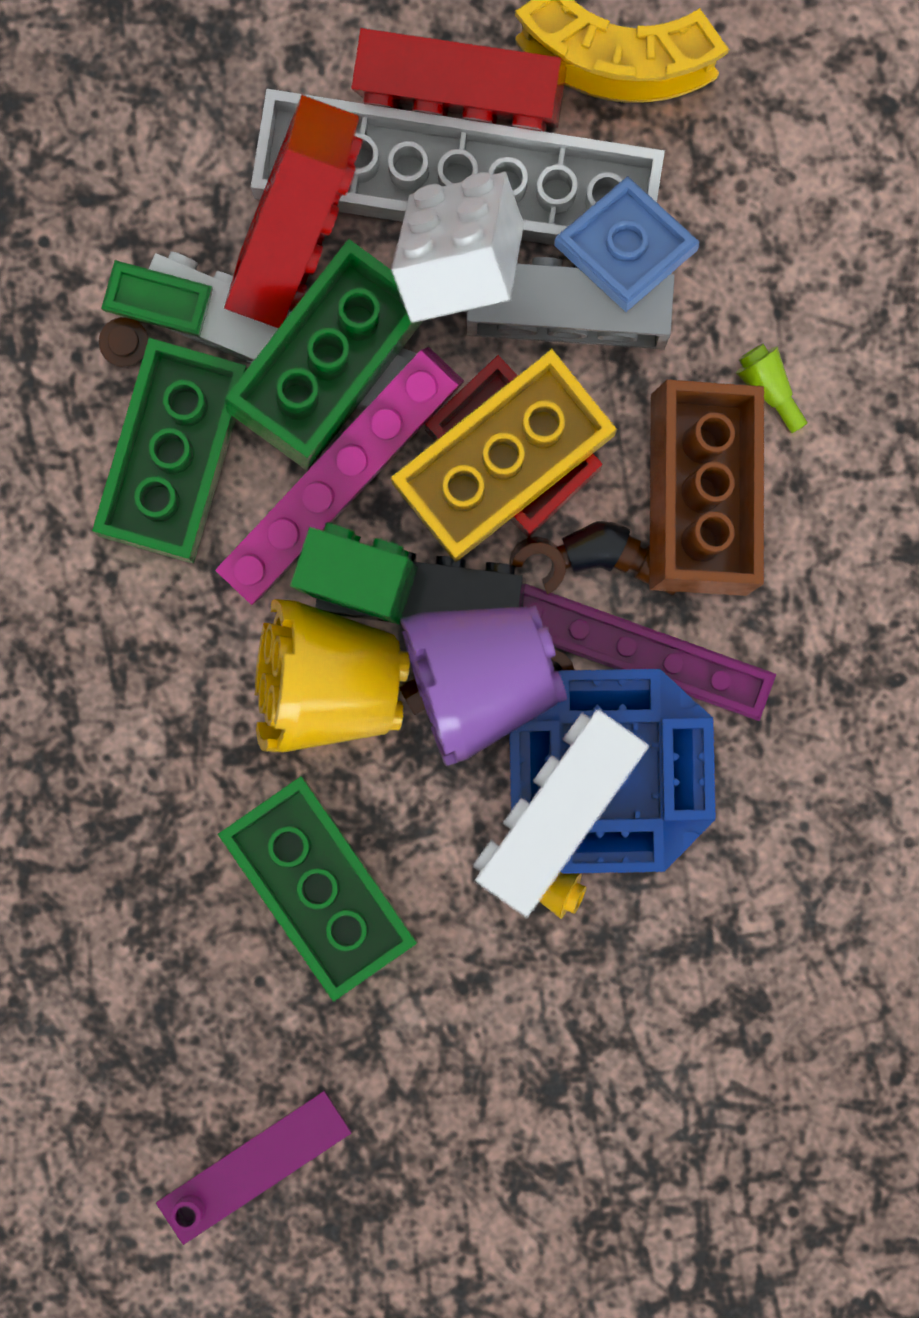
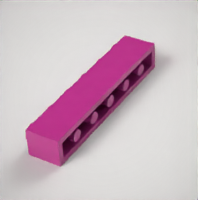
M426 347L420 350L215 571L251 605L261 599L299 559L309 527L323 531L326 522L332 523L465 381L431 348Z

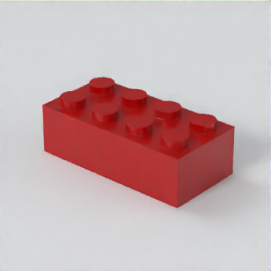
M360 28L351 89L363 98L364 104L395 109L399 108V104L413 106L412 110L416 112L446 117L448 111L462 113V118L491 124H496L497 119L512 121V126L517 128L545 132L546 126L558 128L567 67L561 57Z
M301 94L239 252L224 309L279 329L285 321L288 311L292 312L303 298L307 289L305 284L309 274H314L321 257L323 239L325 235H330L339 211V206L337 205L341 195L346 196L356 170L354 164L363 141L362 138L355 136L359 115Z

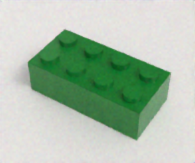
M348 238L225 397L226 412L306 471L315 463L423 322L421 320L411 323L392 270Z
M153 338L148 339L92 532L98 537L194 564L236 422V418L226 412L225 397L247 370L246 365Z
M300 776L218 833L224 845L333 1002L418 943L304 777Z

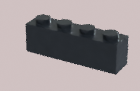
M409 552L408 558L418 567L402 618L423 612L523 607L526 579L523 575L515 574L516 566L486 562L485 571L465 568V559H460L455 563L448 556H436L435 564L416 562V553ZM316 599V608L339 616L388 622Z

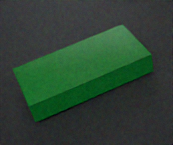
M115 260L101 309L112 314L200 337L213 287Z

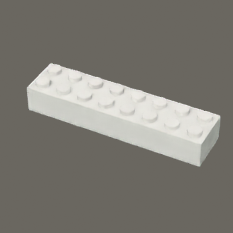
M266 89L251 182L254 199H260L301 94ZM305 95L359 115L355 136L362 138L363 141L354 164L356 170L346 196L341 195L337 205L339 206L338 212L403 222L409 195L424 186L439 184L443 187L463 182L467 177L477 173L485 172L493 175L506 172L524 223L521 240L555 245V237L627 176L657 202L665 150Z

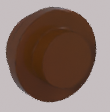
M119 317L109 321L101 330L99 348L103 357L112 365L123 368L131 367L142 361L149 337L145 328L138 321L127 317Z

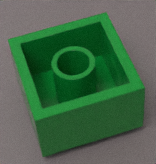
M326 522L323 531L309 527L290 586L304 595L400 625V619H402L418 567L408 558L409 552L403 550L404 547L379 538H374L372 546L360 543L361 537L355 535L354 531Z

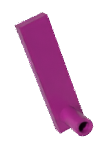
M324 1090L159 1199L156 1205L182 1245H184L352 1134V1130Z

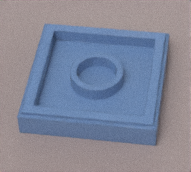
M627 176L557 235L554 246L617 305L627 312L698 251L699 241Z

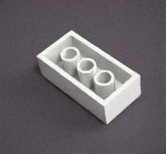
M598 709L591 718L581 713L563 738L566 743L571 745L560 761L554 756L548 759L533 780L535 784L541 787L530 803L523 798L518 801L503 822L504 825L511 829L499 846L490 841L473 865L481 871L475 881L525 917H528L649 747Z

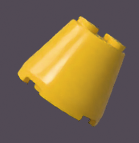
M272 600L271 612L277 613L273 624L263 623L255 677V696H258L259 712L265 716V722H257L256 736L260 749L270 752H289L385 735L389 730L399 731L403 721V703L401 700H398L399 681L406 682L409 674L410 659L408 651H400L399 640L396 639L395 635L299 601Z

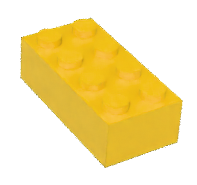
M551 349L391 477V482L456 563L612 439L617 429Z

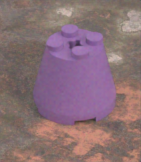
M536 606L529 608L512 607L423 612L400 619L403 629H405L402 634L406 650L409 653L410 664L420 697L422 696L428 718L433 723V727H431L432 733L446 766L469 759L552 708L558 702L567 700L558 671L554 672L550 657L555 656L551 636L547 627L542 626Z

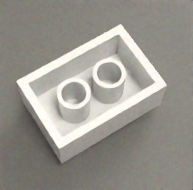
M485 172L477 173L467 177L463 182L443 187L439 184H430L409 195L392 272L411 323L511 299L524 223L506 172L493 175Z

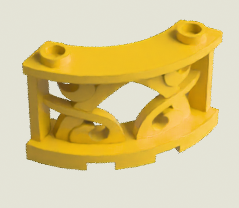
M531 0L515 11V17L522 24V32L516 36L515 42L523 52L561 57L567 67L566 86L586 95L608 101L648 103L688 94L718 78L719 72L715 67L716 62L729 52L728 47L700 8L687 16L671 22L650 26H637V28L610 24L609 20L589 12L574 0Z

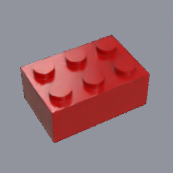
M497 355L425 423L426 433L436 442L518 375ZM594 454L590 455L510 520L529 539L601 470L603 463Z

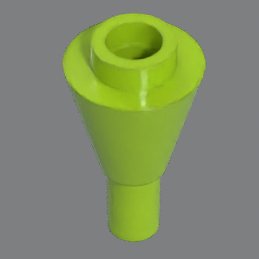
M763 343L738 359L742 367L735 374L747 385L764 386V401L771 407H775L791 433L796 432L808 423L791 397L793 393L777 346L767 350Z

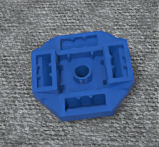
M661 669L558 671L564 685L567 700L558 702L552 708L509 733L511 811L521 798L528 803L532 801L541 788L533 780L551 756H554L559 761L571 745L566 743L563 738L581 713L591 718L598 709L649 747L560 872L562 874L665 872L716 820L713 717Z

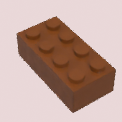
M667 379L651 394L649 590L747 596L764 585V386Z

